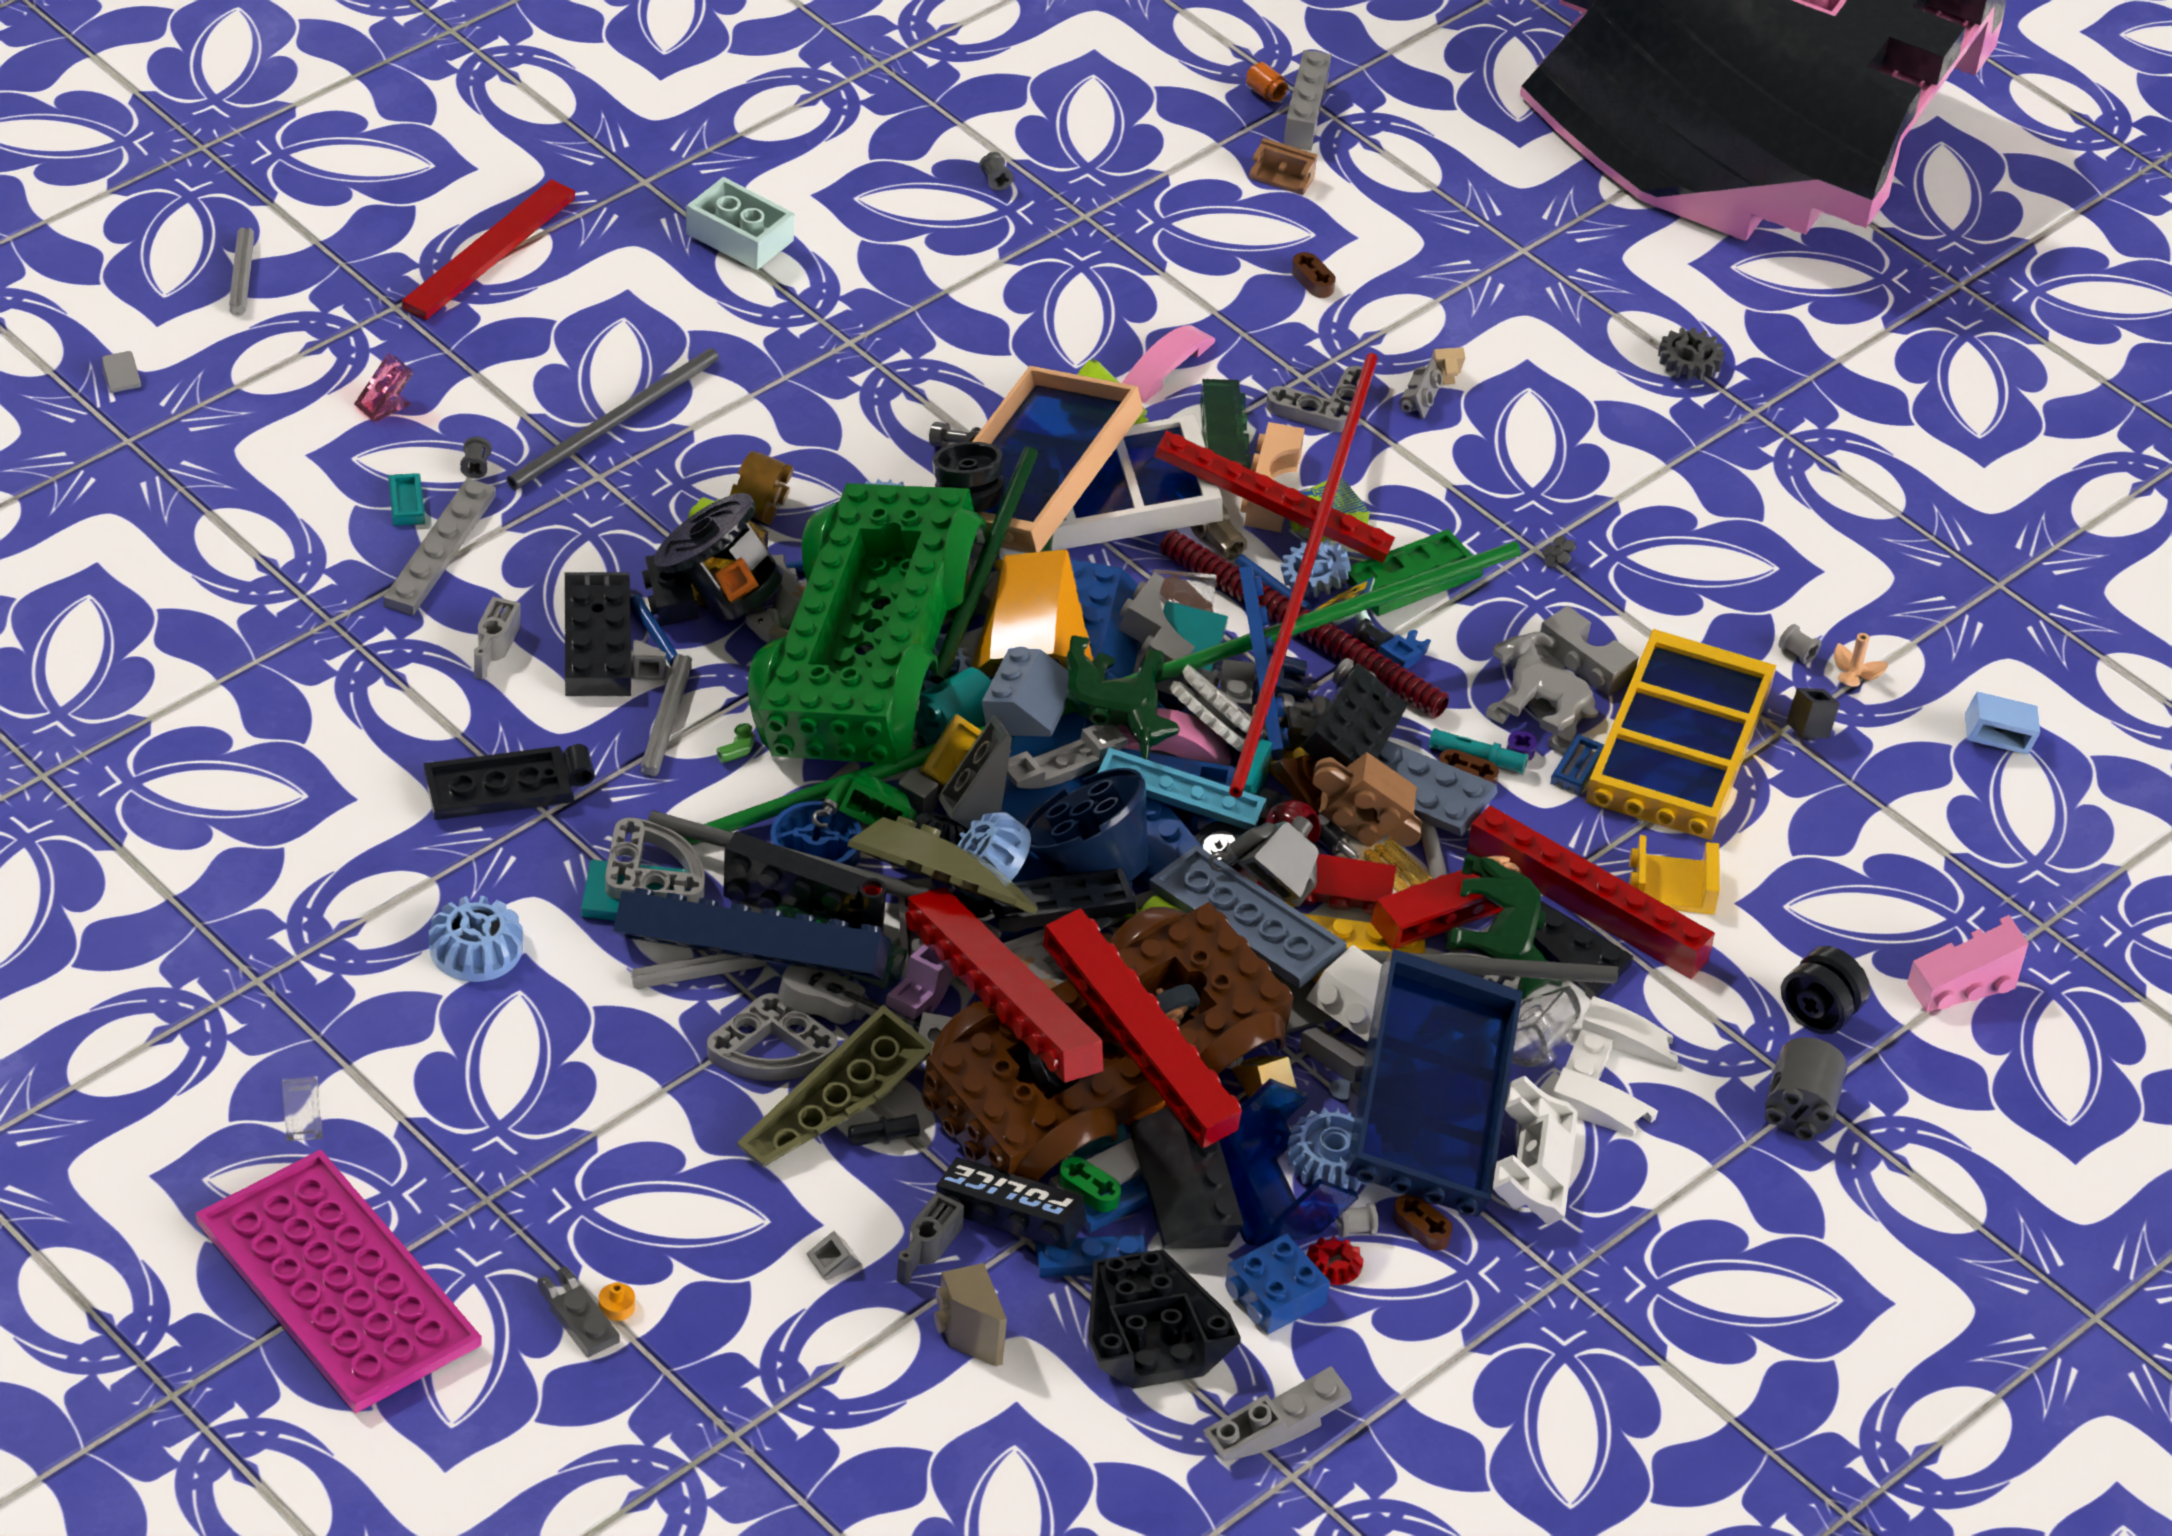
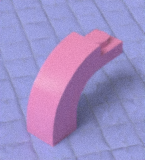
M1157 709L1158 716L1176 722L1180 731L1177 735L1150 747V750L1168 752L1179 758L1230 766L1232 755L1225 741L1202 720L1177 710ZM1118 724L1117 728L1128 739V743L1124 748L1140 751L1139 743L1133 737L1128 727Z

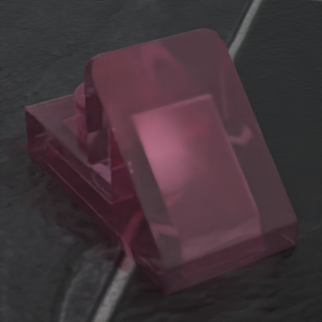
M387 353L354 405L375 422L409 406L410 402L400 393L414 372L396 356Z

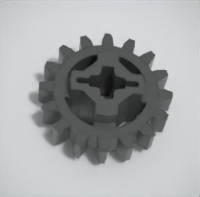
M1682 327L1679 328V333L1671 330L1668 336L1662 337L1658 356L1660 357L1659 363L1666 365L1665 371H1676L1675 377L1678 378L1683 374L1686 375L1687 380L1697 377L1701 381L1704 375L1712 378L1714 371H1720L1725 352L1722 351L1723 344L1716 343V336L1707 337V331L1705 330L1701 333H1696L1695 328L1685 331Z

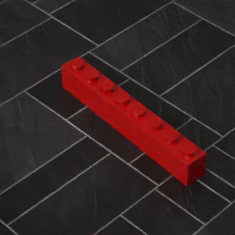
M1491 805L1471 823L1467 851L1479 858L1490 856L1509 857V863L1516 864L1522 874L1532 880L1541 894L1689 979H1692L1709 961L1715 932Z
M1080 908L1047 924L1043 939L1045 950L1203 1149L1238 1131L1242 1109L1237 1098L1229 1095L1221 1085L1217 1073L1212 1069H1208L1201 1060L1197 1048L1185 1040L1180 1033L1177 1023L1172 1018L1166 1016L1160 1008L1157 998L1152 993H1148L1142 986L1135 970L1126 966L1120 958L1115 945L1108 943L1103 937L1096 921L1088 918Z

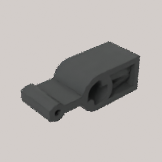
M938 1192L933 1195L910 1226L909 1246L906 1250L899 1252L897 1282L903 1285L909 1283L912 1273L919 1264L929 1265L935 1263L963 1229V1204Z

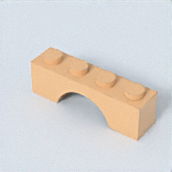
M1268 422L1266 433L1259 434L1256 451L1260 452V454L1254 453L1251 470L1267 475L1274 481H1276L1274 477L1280 474L1297 472L1305 429ZM1242 498L1240 512L1246 513L1244 526L1275 532L1282 531L1285 517Z

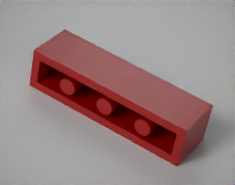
M1319 854L1316 860L1317 885L1302 904L1328 903L1330 908L1336 910H1349V907L1361 908L1363 913L1372 915L1376 900L1383 895L1393 894L1397 865ZM1257 881V884H1258L1259 886H1261L1262 888H1264L1265 890H1267L1268 892H1270V891H1269L1266 887H1264L1259 881Z
M1462 870L1447 875H1440L1433 880L1419 885H1412L1393 894L1383 895L1376 900L1370 923L1391 949H1397L1451 930L1453 927L1456 928L1499 913L1503 909L1482 895L1470 894L1467 897L1459 896L1463 879L1480 878V876L1475 874H1462Z

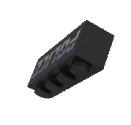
M959 1157L954 1159L936 1185L938 1193L964 1205L963 1218L1064 1250H1068L1087 1222L1083 1195Z

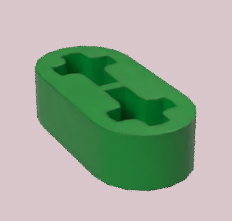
M1071 1157L1063 1161L1060 1166L1059 1184L1064 1190L1083 1195L1085 1204L1099 1212H1110L1117 1208L1120 1201L1121 1186L1115 1178L1079 1157Z

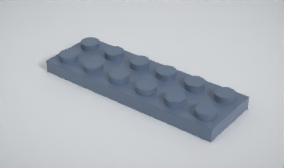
M1195 845L1149 879L1150 890L1183 912L1189 913L1210 902L1217 911L1222 912L1227 917L1229 925L1237 934L1246 938L1250 948L1259 959L1265 960L1272 971L1298 988H1301L1331 965L1347 950V942L1218 858L1213 860V864L1216 867L1222 868L1220 872L1212 870L1209 866V859L1212 854L1198 845Z

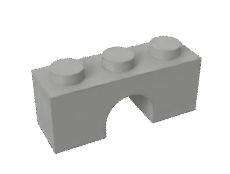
M1567 605L1541 624L1540 632L1550 636L1554 642L1551 647L1543 644L1538 645L1544 647L1550 655L1567 666L1568 669L1574 671L1593 687L1609 697L1631 682L1637 668L1639 656L1616 640L1605 646L1588 644L1591 622Z

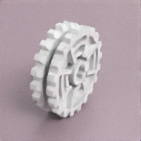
M1187 665L1182 671L1184 678L1200 695L1177 681H1173L1169 689L1200 720L1241 752L1246 737L1237 727L1247 734L1252 717L1210 680L1205 678L1200 672H1197L1193 667ZM1262 729L1259 741L1261 739L1265 740L1268 736L1264 729Z

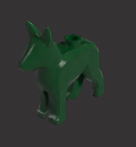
M1071 636L1066 661L1069 677L1067 696L1075 712L1080 716L1090 719L1096 725L1113 723L1127 726L1139 743L1142 758L1148 760L1150 747L1177 735L1180 731L1176 722L1162 718L1157 714L1159 701L1155 682L1157 677L1162 676L1164 653L1148 649L1136 678L1106 680L1105 673L1107 669L1114 667L1116 659L1107 654L1099 653L1091 662L1084 654L1085 649L1088 647L1089 639L1081 636Z
M1466 854L1461 873L1466 875L1475 874L1480 876V878L1463 879L1459 896L1467 897L1470 894L1482 895L1503 910L1495 917L1488 932H1477L1453 927L1452 931L1448 933L1445 949L1465 948L1491 958L1547 962L1542 953L1533 944L1536 930L1541 931L1543 928L1546 911L1540 910V891L1533 884L1532 880L1520 873L1507 869L1493 859L1487 857L1479 858ZM1520 977L1517 990L1523 991L1522 1000H1524L1547 983L1562 986V982L1566 980Z

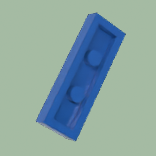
M1142 1234L1075 1238L1068 1250L1048 1246L1036 1241L1035 1252L1039 1277L1093 1275V1261L1146 1252Z

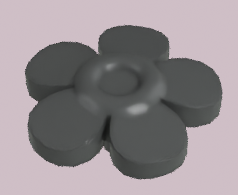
M1564 536L1555 538L1553 545L1549 544L1543 549L1542 554L1545 557V565L1553 568L1558 562L1560 565L1569 563L1571 560L1569 553L1576 549L1575 542L1567 540Z

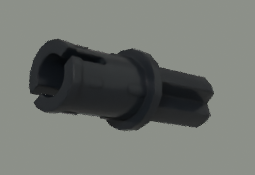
M916 1114L890 1119L882 1116L879 1118V1121L848 1127V1139L853 1146L882 1141L886 1145L890 1143V1140L917 1137L920 1134V1125Z

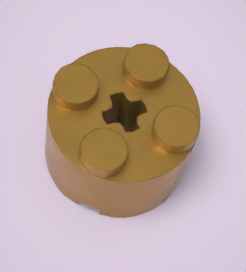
M750 451L737 473L740 475L737 485L733 483L730 495L737 493L749 494L756 504L755 513L752 518L771 525L777 513L776 505L778 503L783 505L789 495L790 487L785 485L790 481L794 467L760 452Z

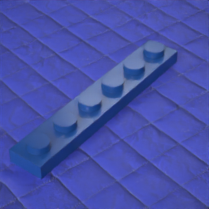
M1251 565L1240 567L1239 572L1261 691L1269 665L1268 656H1272L1274 649L1271 636L1265 637L1263 626L1269 625L1266 606H1259L1258 596L1264 595L1261 576L1254 577ZM1278 678V681H1277L1276 686H1280V684H1279V678ZM1275 692L1265 723L1268 741L1272 742V760L1278 761L1286 758L1284 748L1290 747L1287 727H1280L1279 717L1285 716L1282 697L1275 698Z

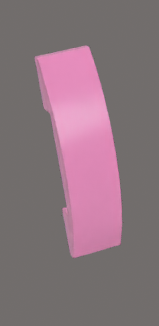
M1191 325L1176 328L1149 348L1130 370L1122 383L1138 386L1141 401L1146 403L1162 389L1163 379L1190 355L1198 358L1215 343V338Z

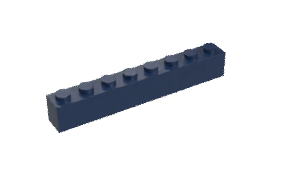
M635 888L634 893L622 891L613 931L624 938L883 980L891 939L881 933L882 928L861 924V929L850 928L848 922L837 919H829L828 924L816 922V917L805 914H796L794 919L783 917V912L764 908L763 913L751 912V907L737 903H731V907L726 908L720 907L718 901L706 898H699L698 903L687 901L686 896L675 893H667L666 898L654 896V891L644 888Z

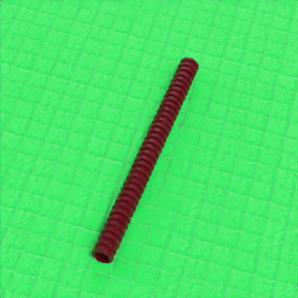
M1175 529L1169 531L1163 537L1160 544L1161 554L1168 556L1171 560H1175L1177 564L1183 565L1184 568L1191 569L1192 573L1199 574V577L1206 579L1211 584L1214 583L1215 587L1222 588V591L1230 593V596L1238 598L1240 602H1245L1239 567H1234V564L1226 562V559L1222 557L1219 558L1216 553H1211L1209 549L1203 548L1201 544L1188 539L1186 535L1180 534ZM1262 582L1264 595L1258 596L1259 606H1266L1267 615L1270 620L1277 621V624L1281 623L1289 598L1285 595L1281 596L1279 591H1274L1272 587L1266 586ZM1301 605L1298 616L1312 611L1305 610L1304 606ZM1327 623L1296 634V636H1301V639L1308 640L1309 644L1316 645L1319 650H1324L1326 654L1332 655L1336 660L1342 662L1345 658H1349L1353 661V665L1359 663L1367 671L1373 672L1376 678L1398 697L1404 698L1405 702L1409 704L1412 703L1413 707L1417 709L1421 708L1423 713H1429V716L1434 719L1439 717L1448 706V693L1441 692L1440 688L1433 687L1430 682H1425L1423 678L1417 677L1415 673H1409L1405 667L1401 668L1400 664L1393 663L1392 659L1385 658L1382 653H1377L1375 649L1369 648L1367 644L1360 643V640L1352 638V635L1348 633L1345 634L1342 629H1337L1333 624Z

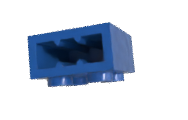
M1288 1234L1228 1263L1225 1282L1229 1295L1242 1304L1247 1310L1250 1319L1255 1324H1259L1267 1334L1326 1305L1330 1281Z

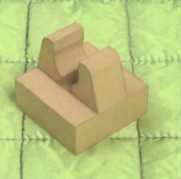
M1464 347L1434 349L1431 358H1434L1437 369L1442 373L1443 385L1455 384L1454 376H1458L1461 373L1466 358Z

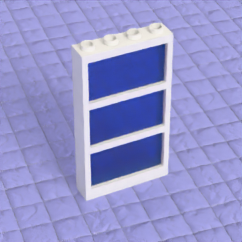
M1195 414L1133 425L1054 532L1052 551L1223 521L1222 496L1218 486L1154 457L1155 451L1166 430L1173 434L1181 435L1186 440L1206 448ZM1100 431L1058 438L1057 440L1090 446ZM1025 444L1000 449L1003 454L1004 465L1002 476L1005 480H1011L1025 447L1036 449L1038 457L1027 484L1039 487L1044 486L1045 474L1048 471H1056L1060 474L1061 485L1081 458L1080 455ZM1022 495L1013 518L1034 522L1040 513L1042 498ZM1000 504L982 512L997 514ZM1000 548L998 552L999 559H1004L1005 555L1024 554V552Z

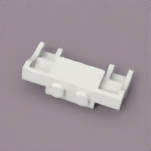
M1522 1076L1509 1082L1505 1103L1507 1114L1521 1125L1517 1158L1511 1155L1496 1162L1493 1190L1514 1209L1527 1205L1533 1213L1537 1214L1549 1225L1565 1218L1578 1111L1569 1102L1544 1093L1526 1076Z

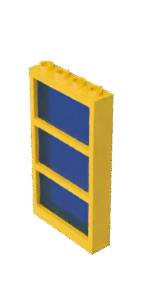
M1653 629L1590 777L1585 802L1712 841L1770 693L1777 665Z

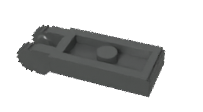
M565 1266L557 1270L558 1279L566 1290L564 1294H558L556 1286L548 1276L537 1279L540 1293L549 1303L551 1312L587 1358L620 1343V1334L583 1286L578 1285L576 1277L568 1267Z

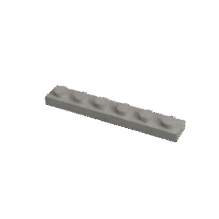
M469 478L464 481L385 594L384 607L414 616L496 497L495 486Z

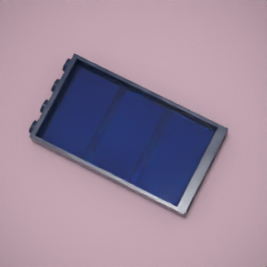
M1392 949L1380 970L1345 1169L1346 1175L1355 1177L1361 1182L1374 1183L1389 1188L1395 1193L1408 1194L1423 1199L1429 1204H1439L1457 1210L1463 1215L1478 1217L1491 1200L1523 991Z

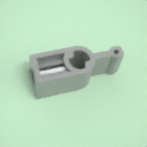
M494 596L490 600L478 624V647L474 649V677L476 679H485L490 662L500 660L507 655L521 627V603Z

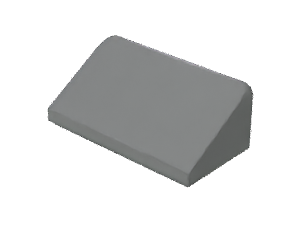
M1321 1026L1305 1030L1301 1034L1299 1049L1346 1080L1357 1082L1362 1077L1366 1055Z

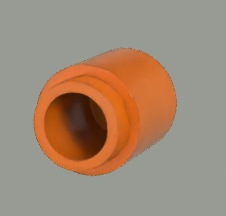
M1257 63L1247 71V86L1267 101L1277 102L1287 93L1288 84L1285 82V78L1266 63Z

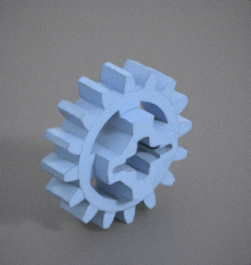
M1330 539L1320 543L1304 597L1309 592H1313L1314 597H1318L1320 591L1331 594V587L1340 589L1342 587L1340 580L1349 579L1348 572L1351 571L1347 550H1341L1340 543H1335L1331 546ZM1305 541L1301 542V548L1299 549L1291 547V555L1283 556L1284 564H1281V571L1285 586H1290L1291 590L1293 589L1307 545Z

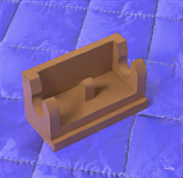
M1263 137L1261 144L1253 155L1252 160L1256 162L1250 170L1249 178L1304 195L1315 178L1317 154Z

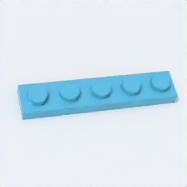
M1110 747L1098 771L1099 773L1115 768L1135 769L1145 781L1146 797L1246 830L1258 826L1266 806V798L1243 791L1242 796L1236 798L1230 795V786Z

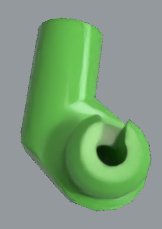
M749 723L737 725L734 729L736 737L733 743L716 749L720 763L723 764L744 757L751 752L756 735L752 732V726Z

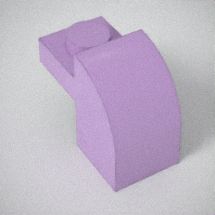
M922 945L910 956L906 978L887 994L885 1005L913 1020L923 1012L932 1014L948 990L953 976L952 969L944 961H940L937 954L929 946Z

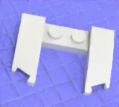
M1593 996L1584 1016L1578 1038L1566 1066L1561 1071L1552 1097L1569 1102L1578 1111V1119L1630 1136L1636 1135L1637 1128L1633 1123L1641 1117L1650 1123L1654 1122L1658 1110L1599 1079L1612 1048L1676 1069L1678 1056L1670 1053L1669 1044H1672L1673 1035L1632 1011Z

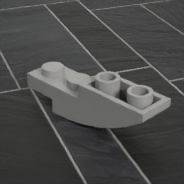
M1330 1366L1272 1400L1267 1394L1207 1427L1203 1430V1433L1223 1461L1255 1455L1297 1439L1322 1426L1321 1417L1351 1401V1392L1334 1368Z

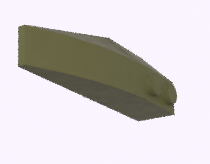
M898 816L897 821L882 817L848 842V847L890 865L1036 915L1038 908L1019 887L997 868L976 854L940 838L941 831L931 826L922 824L921 829H917V822Z
M882 1005L737 1142V1146L761 1167H765L886 1097L930 1055L933 1044L885 1005Z

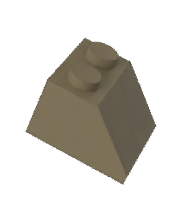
M984 1263L942 1272L940 1288L936 1289L939 1310L934 1312L937 1331L939 1333L944 1332L950 1347L993 1366L1003 1365L1007 1318Z

